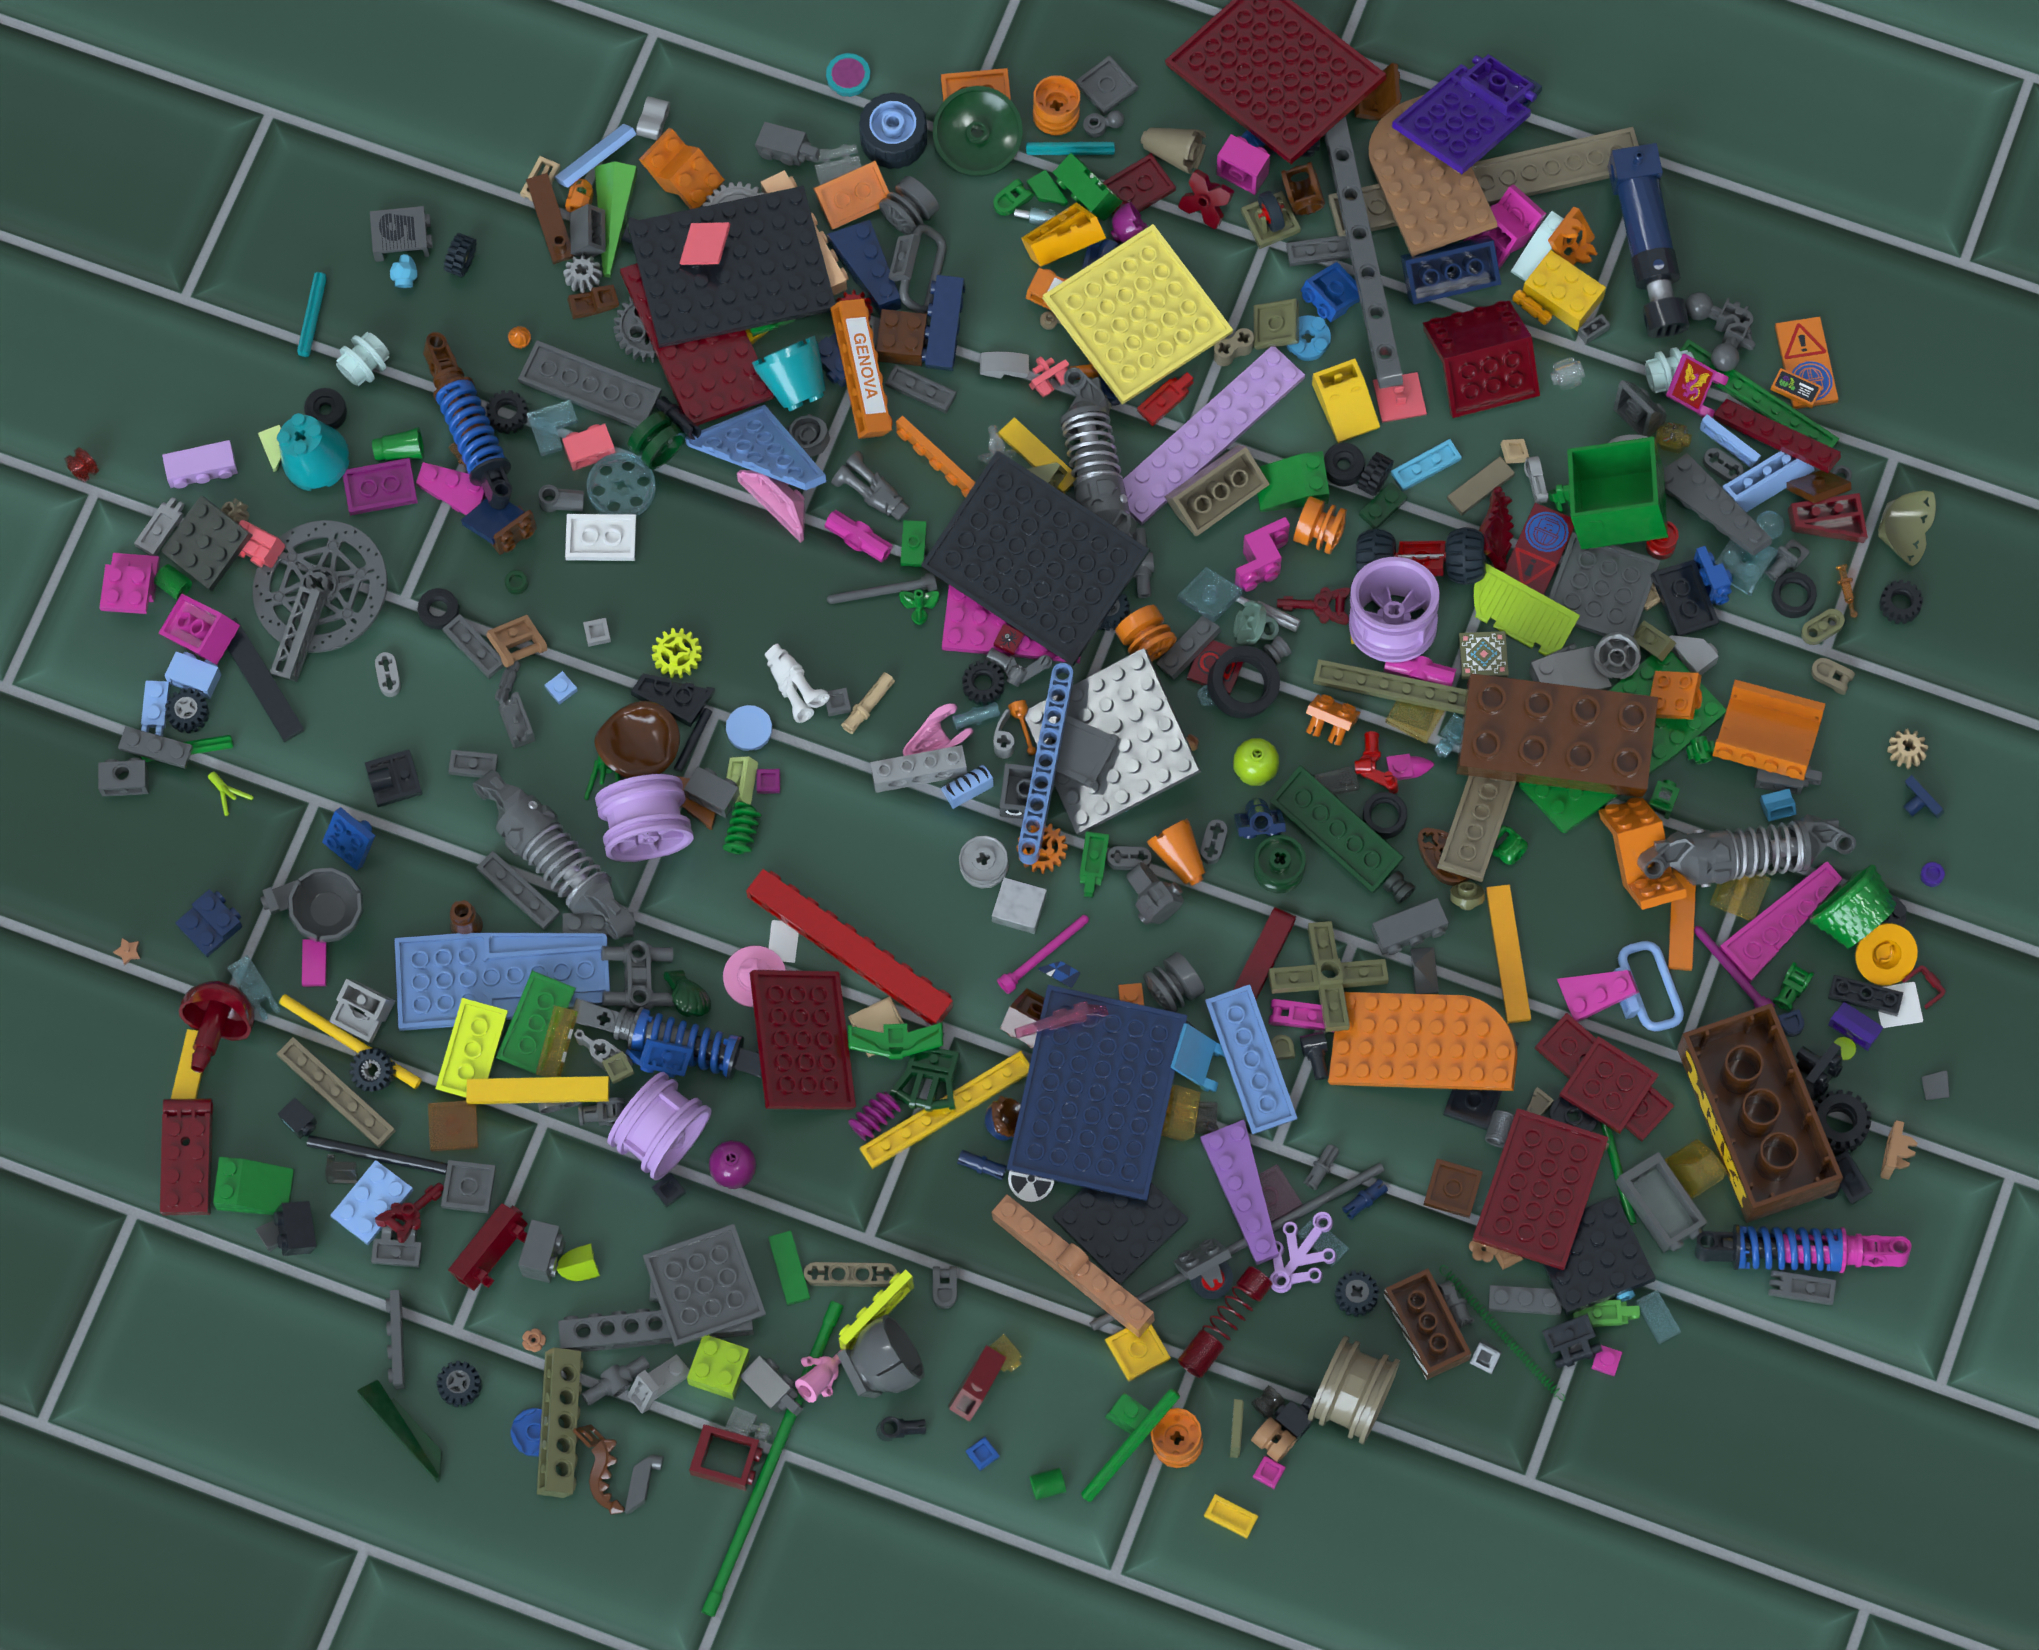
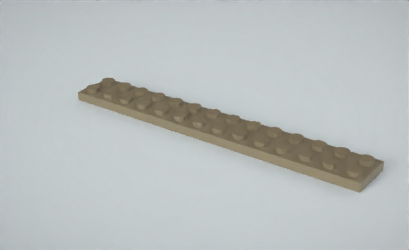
M1629 127L1478 161L1471 167L1488 204L1492 205L1497 204L1509 186L1513 184L1526 196H1532L1608 179L1610 176L1607 166L1612 150L1639 145L1634 128ZM1375 184L1361 187L1371 232L1398 226L1380 185ZM1337 193L1328 195V202L1339 237L1346 236ZM1349 197V198H1346V199H1348V200H1354L1355 198Z

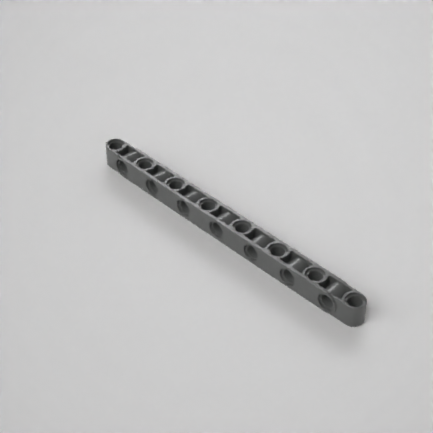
M1345 116L1324 135L1378 385L1380 389L1403 385L1402 371ZM1352 197V198H1355V199H1354V200H1348V199H1346V198ZM1361 236L1363 239H1356L1355 237ZM1364 276H1371L1372 278L1366 279ZM1378 315L1381 318H1373L1372 316ZM1382 355H1388V356H1390V357H1389V358H1382L1381 356H1382Z

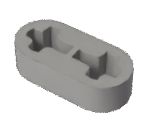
M383 652L375 659L378 683L383 695L393 697L401 689L398 667L395 657L388 652ZM383 660H388V662L390 663L388 665V672H385L384 666L382 665L384 663ZM391 677V681L395 685L392 686L393 689L388 690L386 687L387 678Z

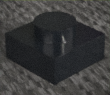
M671 1173L652 1187V1190L666 1208L686 1194L685 1190Z

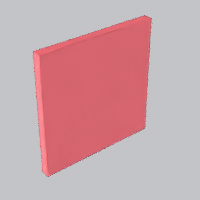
M729 222L691 223L680 264H719L731 224Z
M1418 372L1402 375L1403 385L1380 389L1378 380H1373L1382 423L1427 415Z

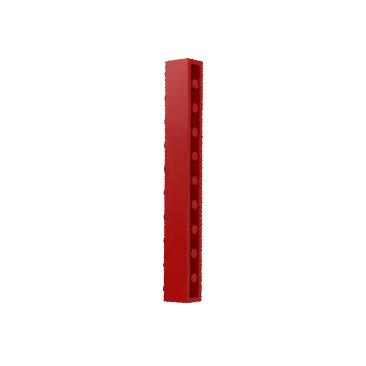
M762 869L746 890L747 898L931 1026L941 1023L953 1008L952 996L943 989L939 991L932 986L933 983L924 976L918 977L913 973L914 970L906 963L900 964L895 961V957L885 949L881 951L875 947L876 944L873 940L866 936L864 938L859 936L853 926L848 923L844 925L837 920L838 917L829 910L823 911L818 907L819 904L811 897L806 899L800 895L799 889L792 884L787 886L775 872H767Z

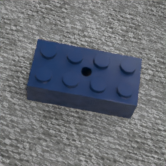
M1489 236L1445 245L1413 257L1411 254L1400 256L1408 299L1413 304L1501 285L1494 240ZM1453 266L1452 270L1447 272L1448 268Z

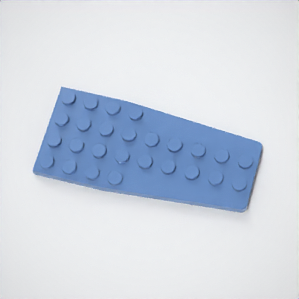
M456 933L395 938L399 1031L454 1027L462 998L508 1010L506 1020L512 1019L532 970L576 988L568 1010H573L576 998L597 1004V1006L602 1005L603 991H610L609 960H601V947L608 946L607 936L603 933Z

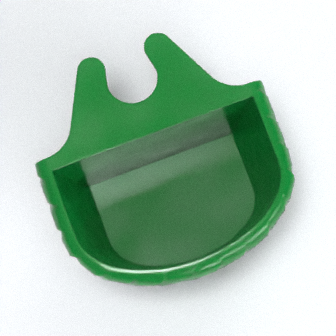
M1869 865L1865 869L1853 873L1843 886H1837L1814 910L1810 917V923L1816 925L1821 931L1824 930L1848 949L1886 920L1893 912L1896 902L1888 892L1889 889L1881 879L1882 876L1876 871V866Z

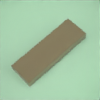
M1499 457L1448 495L1447 500L1462 516L1489 496L1495 487L1502 486L1514 477L1515 472Z

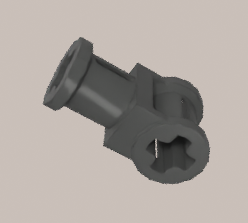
M618 1097L609 1098L608 1102H597V1105L593 1106L578 1104L580 1126L588 1122H598L599 1126H613L623 1111L625 1099Z

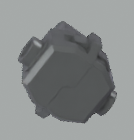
M1143 862L1137 864L1126 875L1128 881L1138 893L1135 906L1140 912L1138 914L1139 919L1146 925L1149 923L1161 924L1168 920L1180 909L1184 902L1181 896L1183 891L1175 882L1171 884L1159 881L1154 872Z

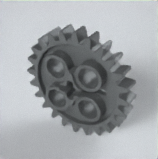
M629 297L630 304L628 305L623 302L622 307L624 311L617 310L619 317L614 318L616 326L613 329L614 333H617L615 339L620 341V349L626 348V355L633 352L634 360L642 356V361L645 362L647 357H650L652 363H654L657 355L650 340L649 344H645L648 338L647 332L640 317L636 316L638 312L632 298ZM634 333L642 334L639 338L632 337Z

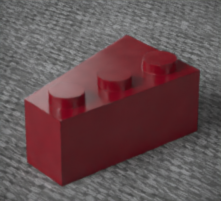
M1860 493L1831 497L1817 503L1810 501L1792 503L1788 508L1792 532L1864 543L1868 538Z

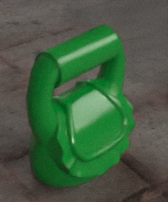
M1502 825L1497 840L1505 832L1509 836L1498 845V848L1493 850L1492 855L1499 857L1507 865H1513L1525 854L1528 849V843L1511 827Z

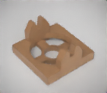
M1896 1120L1888 1134L1880 1173L1883 1179L1889 1180L1895 1168L1904 1169L1909 1167L1910 1163L1902 1158L1906 1159L1915 1156L1916 1152L1908 1149V1147H1917L1918 1143L1912 1137L1902 1135L1904 1122Z

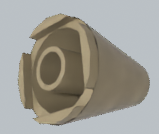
M1150 127L1147 131L1143 132L1141 143L1145 150L1183 172L1192 174V169H1198L1203 159L1206 145L1202 144V138L1206 139V134L1198 129Z

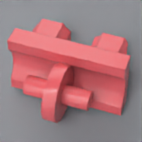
M1040 356L1036 359L1038 366L1033 368L1032 371L1035 375L1041 371L1043 373L1033 379L1029 386L1032 390L1036 388L1041 396L1045 397L1054 391L1049 382L1051 378L1055 377L1060 386L1065 384L1064 374L1068 370L1069 363L1065 359L1054 367L1049 368V366L1055 363L1052 358L1045 361Z

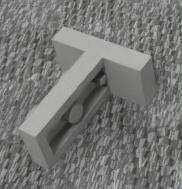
M676 1354L651 1372L647 1373L644 1370L639 1373L627 1397L643 1414L650 1409L655 1399L687 1379L690 1369Z

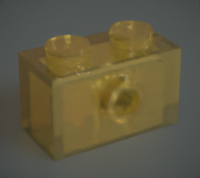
M1178 1085L1172 1086L1162 1136L1182 1142L1194 1138L1201 1092Z

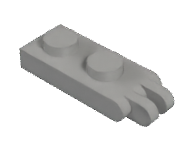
M173 497L167 504L163 502L135 541V546L151 556H156L182 519L183 513L181 511L185 504L179 502L173 508L177 502V499Z

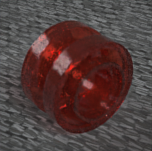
M78 447L74 450V457L68 455L64 460L71 473L78 480L86 483L90 480L89 474L96 475L99 469L94 459L85 450Z

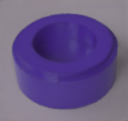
M1936 862L1925 864L1920 873L1922 882L1929 887L1940 885L1945 876L1943 867Z

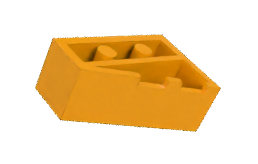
M1076 202L1021 239L1031 260L1041 267L1106 239V236L1097 217Z

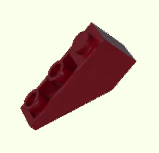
M986 1345L948 1404V1408L970 1422L1007 1357Z

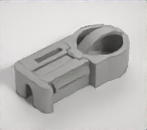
M1539 456L1528 457L1524 463V471L1526 476L1529 477L1534 501L1538 504L1546 503L1548 493Z

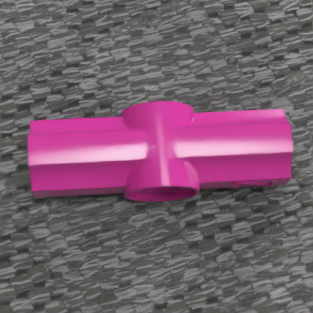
M836 509L827 518L825 528L843 538L844 542L856 551L862 550L881 563L890 555L893 545L874 534L873 530L861 521L855 522Z
M1418 656L1404 662H1386L1384 672L1452 686L1456 669L1433 663L1427 657Z

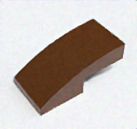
M614 285L594 287L591 289V292L569 295L567 299L573 319L596 315L619 307Z

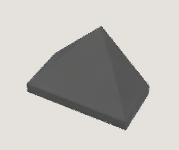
M1434 947L1410 949L1415 994H1438Z

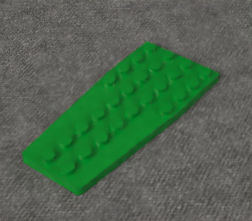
M1672 651L1669 652L1663 661L1651 655L1638 666L1631 676L1622 679L1609 691L1650 696L1655 671L1690 672V670ZM1701 682L1699 688L1702 692V703L1699 709H1695L1693 719L1656 718L1649 775L1677 756L1690 745V740L1702 735L1725 715L1726 709ZM1519 782V787L1562 833H1567L1620 796L1617 794Z

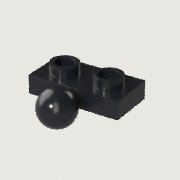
M1848 1151L1835 1157L1843 1179L1836 1193L1824 1196L1825 1199L1831 1200L1836 1198L1839 1190L1842 1188L1850 1203L1854 1204L1873 1192Z

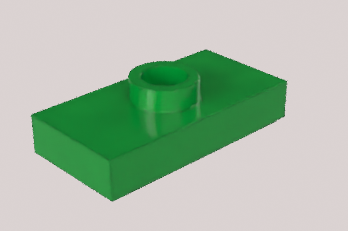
M903 520L901 566L922 567L921 564L924 561L926 521Z

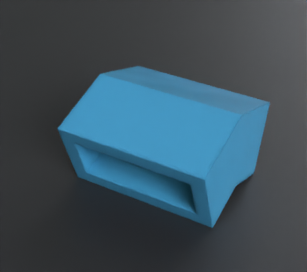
M1790 789L1761 796L1760 803L1768 822L1796 815V805Z

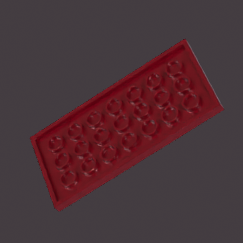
M637 263L620 269V274L682 413L692 420L693 423L698 426L774 399L773 393L756 373L752 362L758 360L745 330L659 348Z

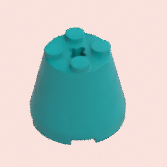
M815 335L805 339L806 344L802 340L765 356L764 362L761 358L752 362L756 373L783 408H788L789 411L804 405L802 401L806 399L813 402L824 396L823 392L826 391L819 345Z
M297 413L285 422L277 435L283 470L296 487L307 491L326 485L330 487L345 474L350 462L348 459V444L344 437L334 428L312 416Z

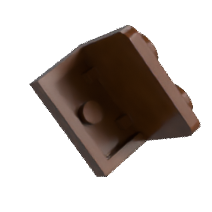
M1391 63L1383 70L1386 73L1387 79L1354 108L1355 117L1379 121L1399 105L1402 94L1399 87L1400 72L1398 71L1397 63Z
M526 511L493 536L495 544L491 545L499 555L512 551L519 541L528 539L535 533L537 527L532 511Z

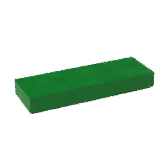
M791 1230L769 1236V1243L787 1306L810 1300Z

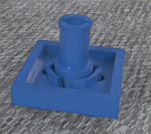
M340 807L334 812L322 843L357 871L363 867L375 835L371 832L372 826L368 821L358 822Z

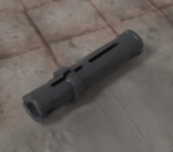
M661 396L662 400L660 398L656 400L655 407L664 412L690 439L695 440V437L699 438L701 428L682 413L677 404H672L665 396Z

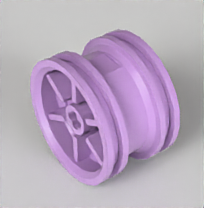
M666 774L642 775L618 781L597 793L595 801L598 807V816L609 824V830L603 836L606 856L608 858L621 862H638L673 854L684 849L693 841L690 819L680 815L679 807L686 800L680 778Z

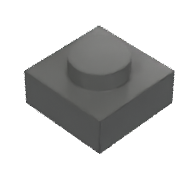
M847 688L827 691L830 696L828 702H826L828 717L851 712Z

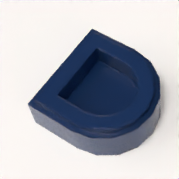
M1799 1009L1778 1016L1786 1036L1794 1037L1802 1032L1804 1019Z

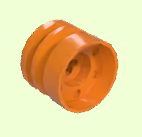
M1049 76L1042 79L1036 85L1033 93V121L1042 132L1050 135H1063L1070 132L1076 127L1079 120L1080 90L1076 83L1064 76Z
M1309 496L1300 515L1293 541L1309 546L1313 538H1316V549L1321 550L1324 542H1327L1325 553L1331 554L1342 537L1346 525L1347 510L1340 508L1337 516H1334L1336 505H1331L1328 512L1325 513L1323 512L1325 501Z
M1147 605L1136 610L1122 620L1115 629V633L1122 644L1125 646L1130 645L1128 648L1130 655L1145 648L1151 661L1166 653L1177 641L1175 634L1170 632V626L1167 624L1162 625L1164 617L1155 605Z
M1180 1408L1170 1409L1151 1431L1154 1453L1162 1463L1169 1467H1187L1194 1463L1201 1455L1203 1448L1201 1426L1195 1415L1188 1410ZM1177 1437L1181 1438L1179 1445H1175L1174 1443Z

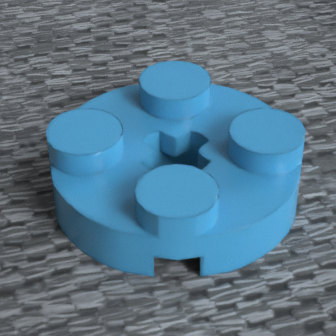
M1309 315L1299 317V343L1286 345L1288 351L1292 352L1300 360L1312 361L1319 359L1330 346L1331 333L1329 327L1321 317ZM1305 334H1310L1314 338L1308 343L1306 339L1301 337L1305 336Z

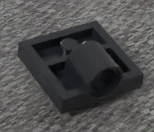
M410 749L365 762L377 807L423 794Z

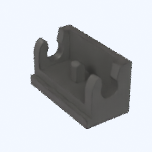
M513 693L508 701L501 698L498 709L513 749L534 742V734L519 693Z

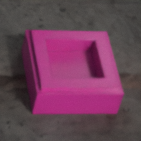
M1264 1456L1253 1478L1275 1489L1286 1467Z

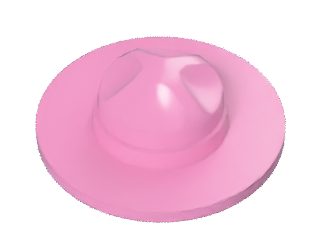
M749 946L738 950L729 958L723 971V982L727 993L734 1001L743 1006L753 1007L749 974L752 970H786L781 958L774 951L762 946Z

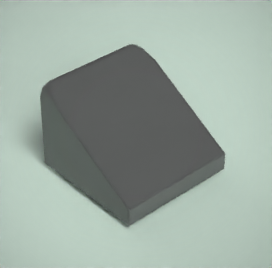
M274 1220L255 1229L269 1252L278 1247L277 1237L279 1230L278 1226L274 1224Z

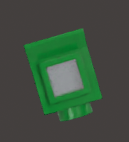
M1658 780L1649 806L1652 809L1654 807L1665 811L1664 818L1669 820L1680 788H1677L1676 783L1670 780H1664L1663 782Z

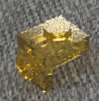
M1005 1333L989 1346L1007 1357L1001 1367L1003 1372L1007 1369L1012 1372L1022 1364L1019 1359L1023 1355Z

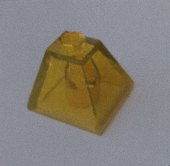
M1698 1139L1664 1159L1691 1199L1724 1179L1727 1172L1715 1153Z

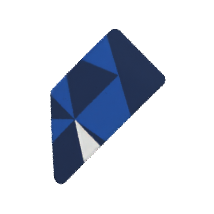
M1062 961L1038 969L1070 988L1073 987L1080 975L1079 971Z

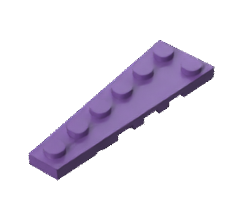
M1241 1120L1201 1136L1202 1145L1256 1265L1278 1257L1279 1253L1245 1121Z

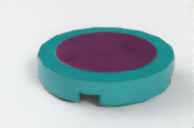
M845 53L838 55L827 66L826 80L828 86L840 96L852 97L859 95L870 83L871 73L868 63L856 54Z

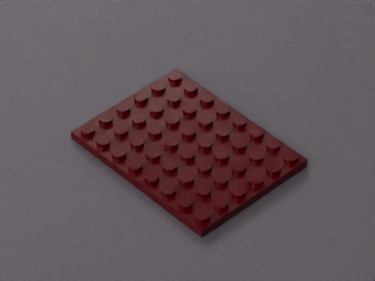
M1232 0L1165 60L1166 66L1290 164L1295 162L1387 79L1385 72L1292 0Z

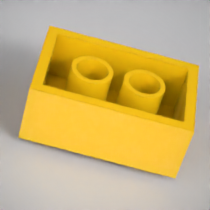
M1552 250L1548 252L1523 286V292L1527 294L1526 297H1531L1543 309L1549 311L1577 332L1604 299L1606 291L1605 286Z

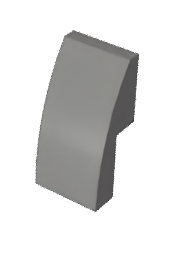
M1014 352L981 353L980 374L1000 379L1004 374L1026 379L1029 375V355Z

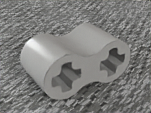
M648 96L637 124L636 135L657 141L662 134L668 117L670 102Z

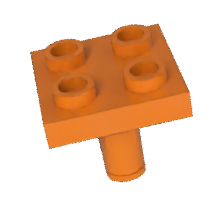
M1325 694L1317 695L1306 711V714L1312 716L1306 732L1311 734L1315 728L1313 736L1319 737L1325 722L1333 724L1327 740L1333 743L1336 738L1334 744L1340 746L1342 745L1346 730L1349 731L1358 721L1361 712L1356 711V708L1350 704L1343 703L1342 705L1335 702V699Z

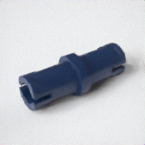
M965 1150L961 1151L957 1162L959 1165L976 1170L978 1174L985 1173L1000 1180L1003 1179L1007 1169L1006 1165L988 1160L987 1156L983 1155L980 1157Z
M1377 1179L1375 1183L1364 1191L1361 1190L1355 1199L1342 1207L1345 1214L1349 1212V1215H1347L1349 1219L1352 1220L1366 1207L1370 1208L1376 1199L1388 1191L1385 1184L1379 1188L1383 1183L1381 1179Z

